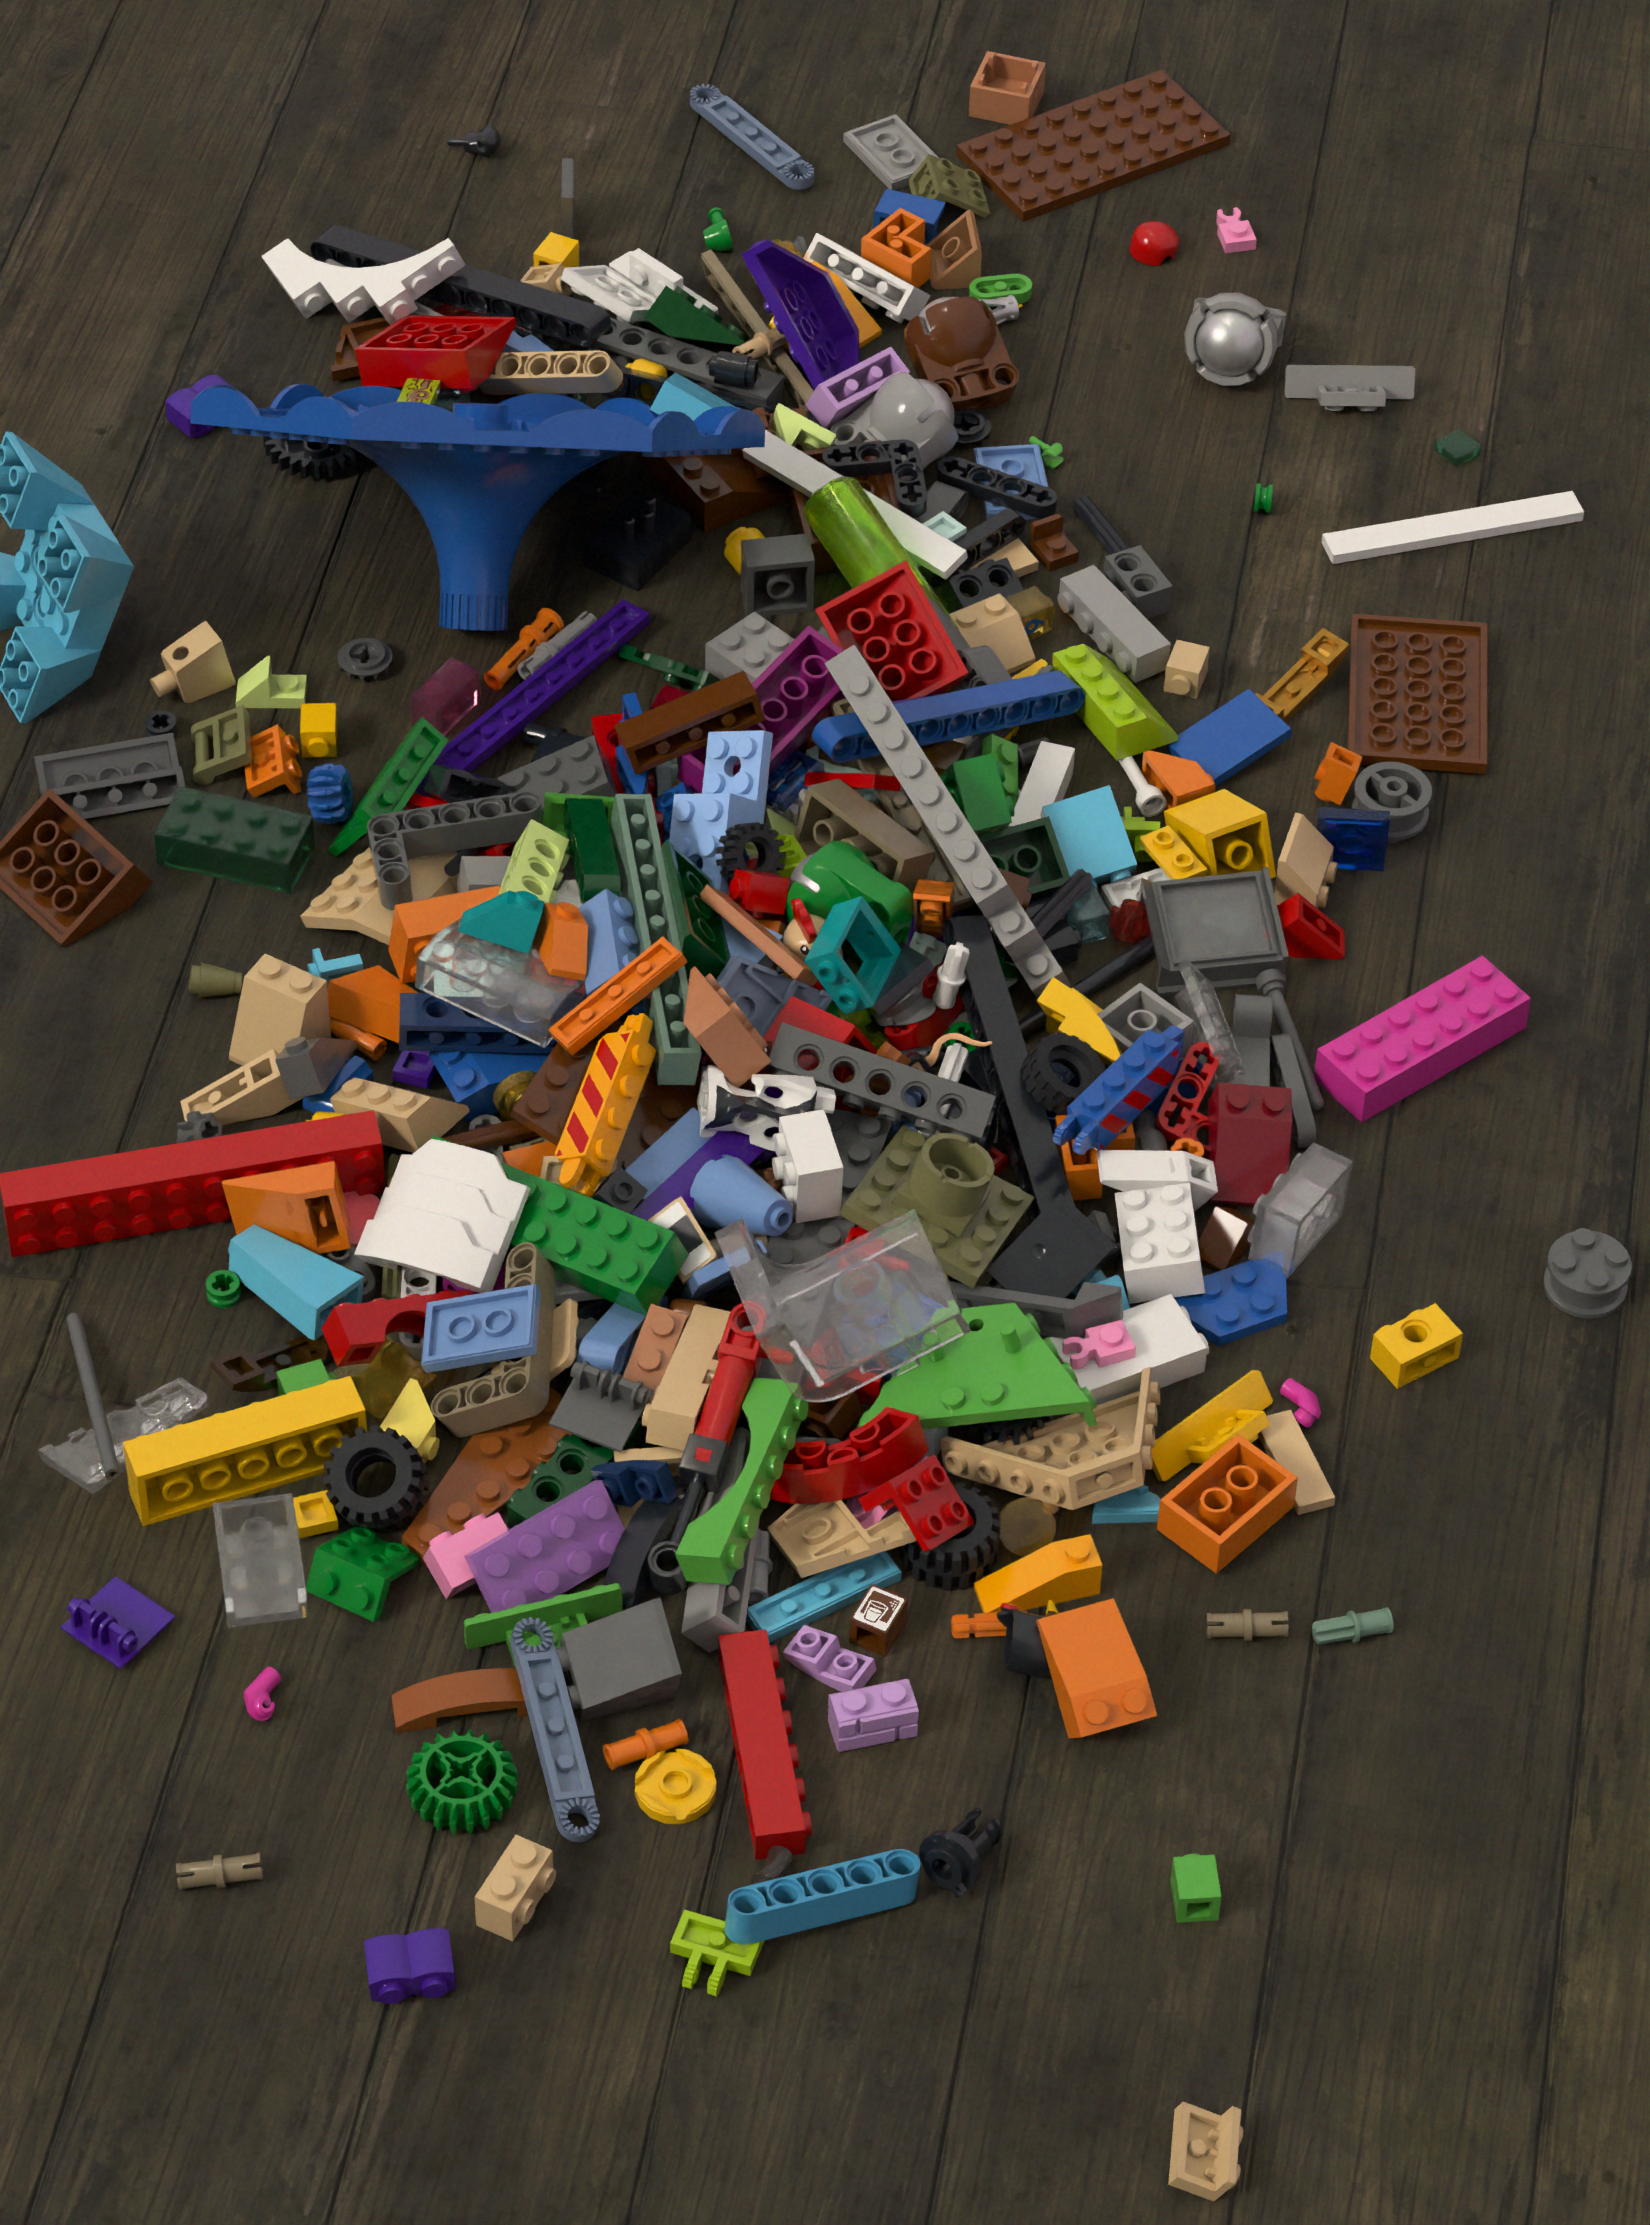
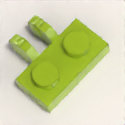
M684 1910L670 1942V1953L690 1958L682 1980V1986L692 1989L694 1984H696L702 1962L714 1965L713 1972L707 1983V1994L718 1996L724 1983L727 1969L748 1976L751 1975L764 1941L744 1945L735 1943L725 1934V1921Z

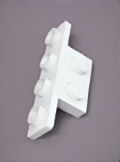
M639 248L633 252L629 251L609 263V268L656 297L660 295L665 286H668L673 291L676 286H679L697 299L694 306L698 309L704 304L718 314V307L683 285V277Z

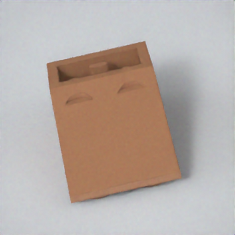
M693 967L690 971L683 1024L722 1073H724L729 1082L739 1088L752 1077V1074L758 1073L771 1062L763 1051L768 1044L711 973L704 977L696 967Z

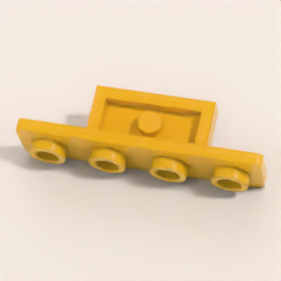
M1251 1370L1155 1440V1447L1152 1448V1468L1159 1481H1167L1191 1462L1203 1464L1237 1434L1250 1443L1254 1442L1258 1438V1433L1270 1425L1265 1412L1262 1410L1271 1405L1273 1399L1259 1370Z

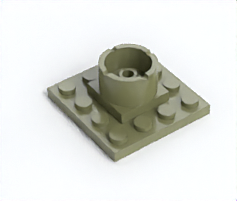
M902 1125L843 1204L839 1215L974 1289L1029 1210L1034 1196L993 1175L994 1163L992 1158L976 1142L972 1144L968 1138L953 1133H939L928 1139L919 1132Z

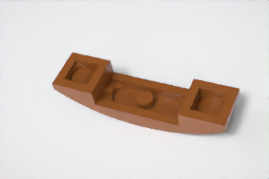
M514 1668L480 1669L443 1675L411 1685L391 1695L396 1733L437 1728V1718L517 1708L518 1717L528 1716L517 1669Z

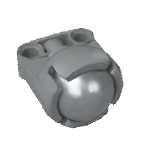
M1239 292L1219 293L1210 298H1196L1194 300L1193 312L1184 332L1185 353L1191 364H1197L1196 371L1206 380L1221 386L1245 385L1254 381L1257 374L1262 375L1270 367L1277 347L1282 345L1286 313L1279 309L1265 307L1257 299Z
M900 372L888 378L880 386L877 393L846 419L836 422L830 430L836 434L834 445L877 440L905 439L913 441L919 448L922 469L948 453L959 438L953 426L954 408L948 394L936 383L925 379H914L907 372ZM901 455L902 463L908 462L906 455ZM902 476L900 479L902 481H910L914 477Z

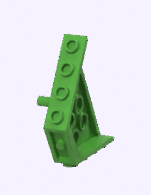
M1014 1302L938 1311L931 1323L923 1328L920 1338L912 1350L904 1355L900 1367L891 1380L883 1385L880 1395L872 1407L864 1412L858 1428L875 1418L886 1406L918 1415L922 1429L1079 1413L1088 1426H1095L1097 1422L1093 1409L1097 1407V1404L1087 1387L1082 1389L1076 1384L1078 1379L1069 1363L1061 1364L1057 1359L1059 1354L1050 1338H1041L1039 1335L1041 1333L1040 1328L1031 1313L1024 1315Z

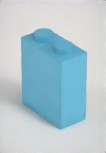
M675 372L665 380L650 410L658 415L667 411L682 412L694 421L699 415L709 409L733 405Z
M1110 785L1042 806L1040 816L1041 818L1048 816L1050 818L1070 877L1078 869L1090 872L1093 877L1091 887L1084 894L1098 888L1097 884L1109 880L1111 883L1132 877L1131 873L1135 872L1137 862Z

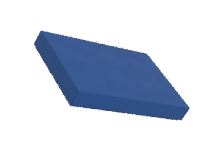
M1247 689L1180 733L1178 741L1167 744V749L1175 757L1196 761L1205 773H1209L1212 776L1216 787L1292 737L1291 728L1250 689Z

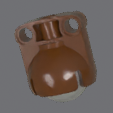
M968 296L939 298L929 303L920 312L919 316H915L910 320L904 329L905 348L918 379L932 381L944 389L951 399L954 410L967 408L978 411L1004 403L1012 397L1019 380V372L1011 363L992 309L983 300L979 301L974 297ZM997 380H1003L1008 385H1002Z

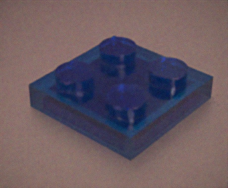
M1318 808L1316 829L1334 847L1332 862L1338 863L1337 869L1383 871L1390 825V811Z

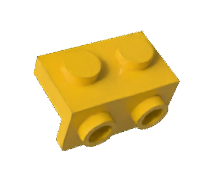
M1169 825L1140 837V845L1171 880L1207 876V868Z

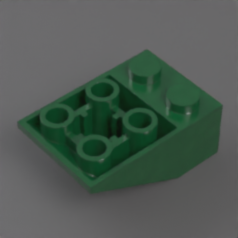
M665 286L644 316L646 320L673 339L688 344L733 349L744 344L749 336L730 323L726 328L720 324L723 318L704 304L698 309L694 306L697 299L679 286H676L674 291Z

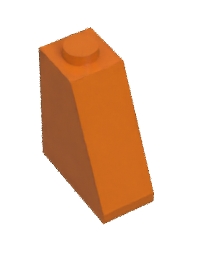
M377 965L329 981L327 988L329 1016L399 1043L400 993L418 992L405 983L401 984L400 979Z

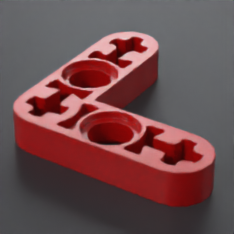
M1197 1042L1190 1047L1156 1116L1155 1128L1161 1131L1165 1138L1173 1143L1182 1138H1191L1199 1142L1197 1132L1202 1129L1209 1130L1208 1117L1197 1112L1220 1060L1219 1052L1209 1043ZM1201 1054L1207 1057L1199 1075L1192 1073L1197 1063V1058ZM1181 1083L1193 1085L1197 1091V1096L1193 1099L1182 1097L1178 1092V1085ZM1177 1106L1182 1111L1177 1119V1124L1173 1128L1167 1124ZM1202 1144L1204 1147V1158L1209 1160V1145Z

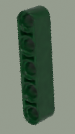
M565 798L564 828L566 837L569 839L568 847L581 904L586 903L604 889H608L620 897V873L603 800Z

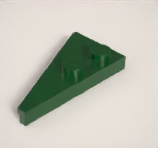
M622 644L617 653V656L662 673V680L672 685L681 687L683 682L693 685L692 692L721 680L708 671L702 669L699 671L684 663L653 653L649 654L629 645Z

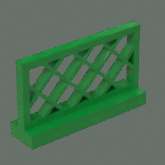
M423 717L414 724L329 847L328 851L335 857L368 832L367 823L371 818L380 814L402 811L429 771L430 766L433 765L449 741Z

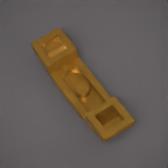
M1322 628L1301 649L1302 658L1263 696L1259 693L1255 695L1279 718L1287 722L1329 680L1350 649L1349 643Z

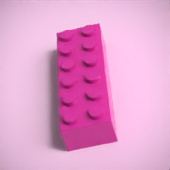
M1482 955L1318 1048L1314 1071L1315 1080L1362 1123L1525 1029L1531 997Z

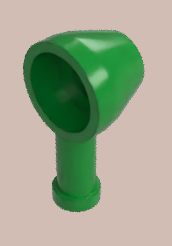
M717 207L711 209L708 217L712 225L702 231L707 250L711 249L712 251L719 252L734 250L723 210Z

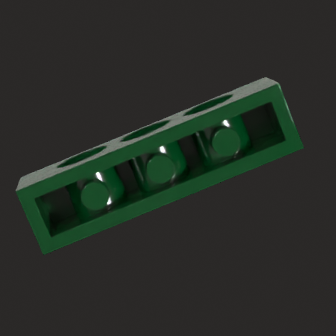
M640 1421L634 1427L623 1450L636 1448L640 1444L642 1427ZM569 1434L564 1435L558 1442L554 1451L555 1454L547 1463L545 1461L540 1462L534 1469L530 1478L531 1481L523 1490L518 1488L510 1496L506 1504L508 1509L507 1526L510 1528L517 1526L593 1482L594 1478L591 1469L596 1465L614 1462L615 1450L604 1446L591 1447L589 1444L594 1442L573 1434L571 1436ZM575 1470L579 1473L570 1475L565 1473V1471ZM543 1497H551L555 1500L552 1502H544L540 1499Z

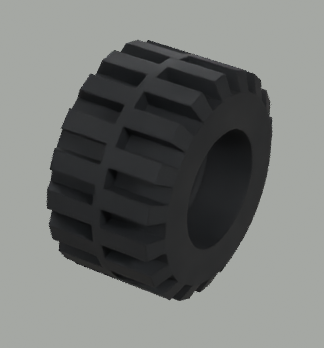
M371 1425L370 1432H366L363 1427L354 1429L356 1436L352 1438L345 1434L340 1438L343 1445L340 1448L333 1445L329 1451L333 1460H325L323 1467L328 1476L323 1477V1485L328 1490L326 1495L329 1501L353 1527L361 1526L373 1532L377 1528L381 1533L390 1532V1525L394 1524L397 1529L406 1526L403 1519L409 1516L413 1520L418 1514L415 1510L416 1505L424 1506L427 1500L423 1491H429L430 1482L425 1477L429 1473L427 1466L422 1461L423 1458L403 1434L400 1436L396 1430L389 1427L386 1431H383L380 1426ZM377 1462H390L396 1465L395 1480L385 1493L372 1498L362 1497L357 1494L358 1478L369 1465Z
M957 1483L954 1488L974 1521L973 1525L958 1533L963 1538L948 1539L928 1552H924L917 1541L899 1546L900 1558L903 1559V1566L906 1571L912 1570L913 1578L917 1581L926 1580V1586L932 1588L936 1585L943 1586L942 1590H951V1586H958L960 1590L968 1588L969 1582L975 1583L983 1578V1574L989 1575L993 1570V1564H996L998 1559L1000 1520L997 1507H992V1500L988 1496L980 1497V1490L974 1487L970 1490L966 1489L965 1484Z

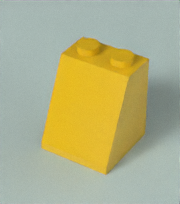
M1225 789L1164 811L1166 826L1169 825L1207 868V876L1262 871V868L1268 867L1270 878L1276 877L1267 813Z

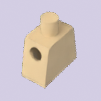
M204 621L162 651L161 657L166 671L150 679L151 685L159 697L176 690L185 703H192L236 685L222 640L207 621Z

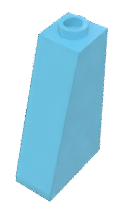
M253 1224L240 1234L234 1236L230 1241L228 1248L230 1254L229 1271L234 1272L244 1285L304 1335L314 1341L323 1335L321 1328L335 1306L346 1302L352 1304L362 1303L364 1276L260 1226Z

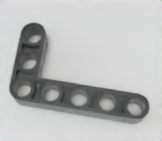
M522 791L385 813L371 818L367 823L370 853L382 906L386 909L394 910L397 904L413 901L407 859L515 842L519 840L531 819L544 825L539 795L530 791Z

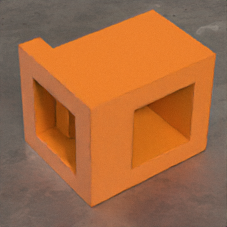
M1330 742L1324 760L1321 761L1314 776V779L1319 781L1315 790L1316 796L1323 801L1341 805L1357 774L1363 756Z

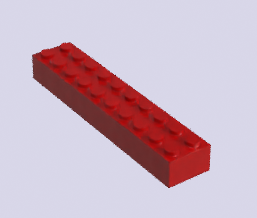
M371 1110L0 1173V1191L11 1256L32 1255L45 1251L231 1220L232 1217L222 1181L335 1161L343 1193L357 1191V1194L360 1196L382 1194L385 1190L383 1144L375 1112Z

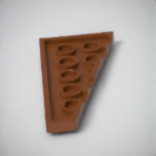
M549 1387L548 1403L539 1414L473 1434L402 1536V1544L409 1548V1552L419 1556V1562L425 1567L427 1565L423 1557L430 1547L429 1542L433 1538L446 1531H450L454 1535L464 1530L463 1525L477 1515L484 1513L486 1518L498 1512L500 1516L508 1511L506 1504L513 1492L518 1488L523 1490L531 1481L530 1478L534 1469L540 1462L545 1461L547 1463L555 1454V1448L564 1435H572L549 1425L563 1398L552 1387ZM591 1443L589 1446L593 1447L596 1443Z

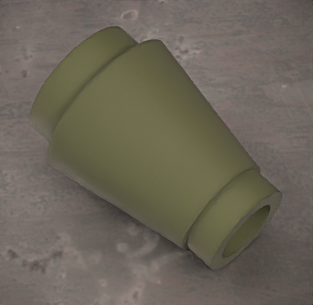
M200 962V965H191L189 994H197L198 998L241 993L242 972H235L204 962Z

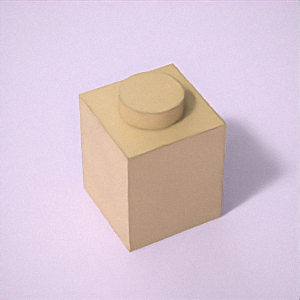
M1176 640L1166 665L1164 691L1197 699L1207 674L1210 647Z

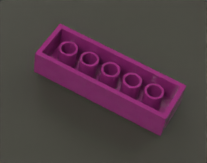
M810 626L752 683L766 720L741 731L765 730L773 733L768 780L812 736L816 725L830 716V703L846 698L825 665L827 661L844 650ZM707 745L682 755L676 778L681 782L684 781L697 794H702ZM740 759L734 764V776L740 771Z

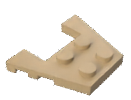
M842 1500L826 1503L794 1504L767 1527L772 1541L801 1578L917 1541L900 1511L864 1529Z

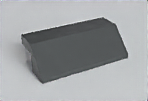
M173 733L34 756L41 796L50 788L83 819L188 801L182 766L179 767Z

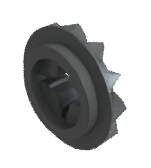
M359 638L346 643L339 650L337 657L340 671L346 672L348 678L359 676L361 681L365 677H372L376 680L379 673L387 674L389 666L393 664L392 651L389 646L373 638ZM368 655L370 660L367 663H361L365 656Z

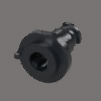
M980 1808L971 1810L965 1820L958 1823L951 1831L936 1830L930 1833L923 1840L919 1848V1858L927 1876L939 1887L953 1892L956 1898L961 1897L978 1882L982 1873L981 1859L988 1853L990 1847L997 1844L1003 1836L1001 1822L998 1818H994L971 1840L978 1830L975 1820L982 1813Z

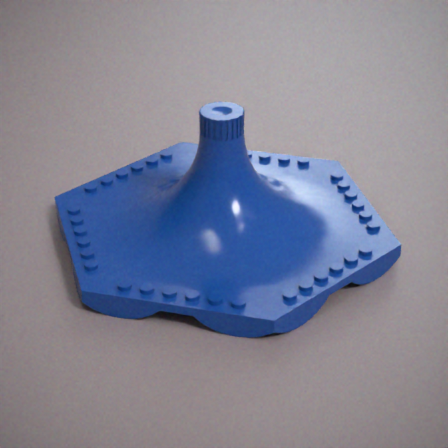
M293 384L286 387L276 396L270 408H256L254 403L238 389L229 385H212L203 389L193 399L190 414L191 424L229 427V431H232V434L344 444L378 464L409 495L430 532L439 567V627L463 630H507L510 575L521 540L533 518L547 500L582 471L598 462L630 451H642V456L677 457L731 454L732 448L765 447L764 423L754 412L739 407H714L703 412L692 421L685 413L677 411H667L658 415L650 410L651 407L633 398L610 399L599 405L596 409H592L573 398L550 393L519 395L498 404L453 403V412L444 408L421 402H397L402 390L390 387L361 386L346 389L325 397L314 386Z

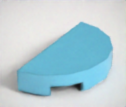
M1145 1485L1094 1503L1092 1524L1158 1522L1161 1499L1158 1495L1148 1491L1149 1487Z

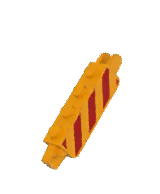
M644 1013L629 1015L618 1032L607 1033L598 1041L555 1151L557 1159L563 1163L558 1179L559 1183L568 1189L575 1185L574 1192L589 1198L595 1192L600 1178L610 1174L657 1051L648 1043L653 1021Z

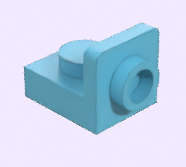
M320 948L312 949L313 963L307 964L308 973L326 980L327 988L330 980L363 970L360 954L324 961Z

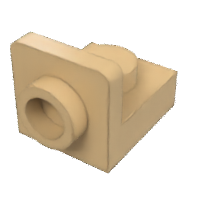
M562 263L532 266L520 281L566 296H570L573 292L571 290L572 286L561 280L564 270Z

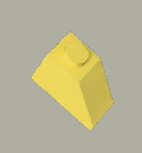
M410 1378L380 1427L383 1431H386L389 1427L396 1430L400 1436L403 1434L423 1458L422 1461L426 1463L427 1460L431 1461L436 1456L440 1440L436 1438L435 1419L417 1380Z

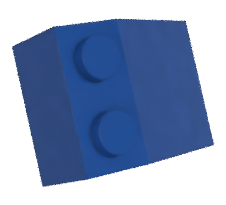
M431 1051L428 1053L456 1103L468 1106L470 1112L464 1117L469 1125L474 1118L480 1115H493L519 1100L549 1056L546 1053Z

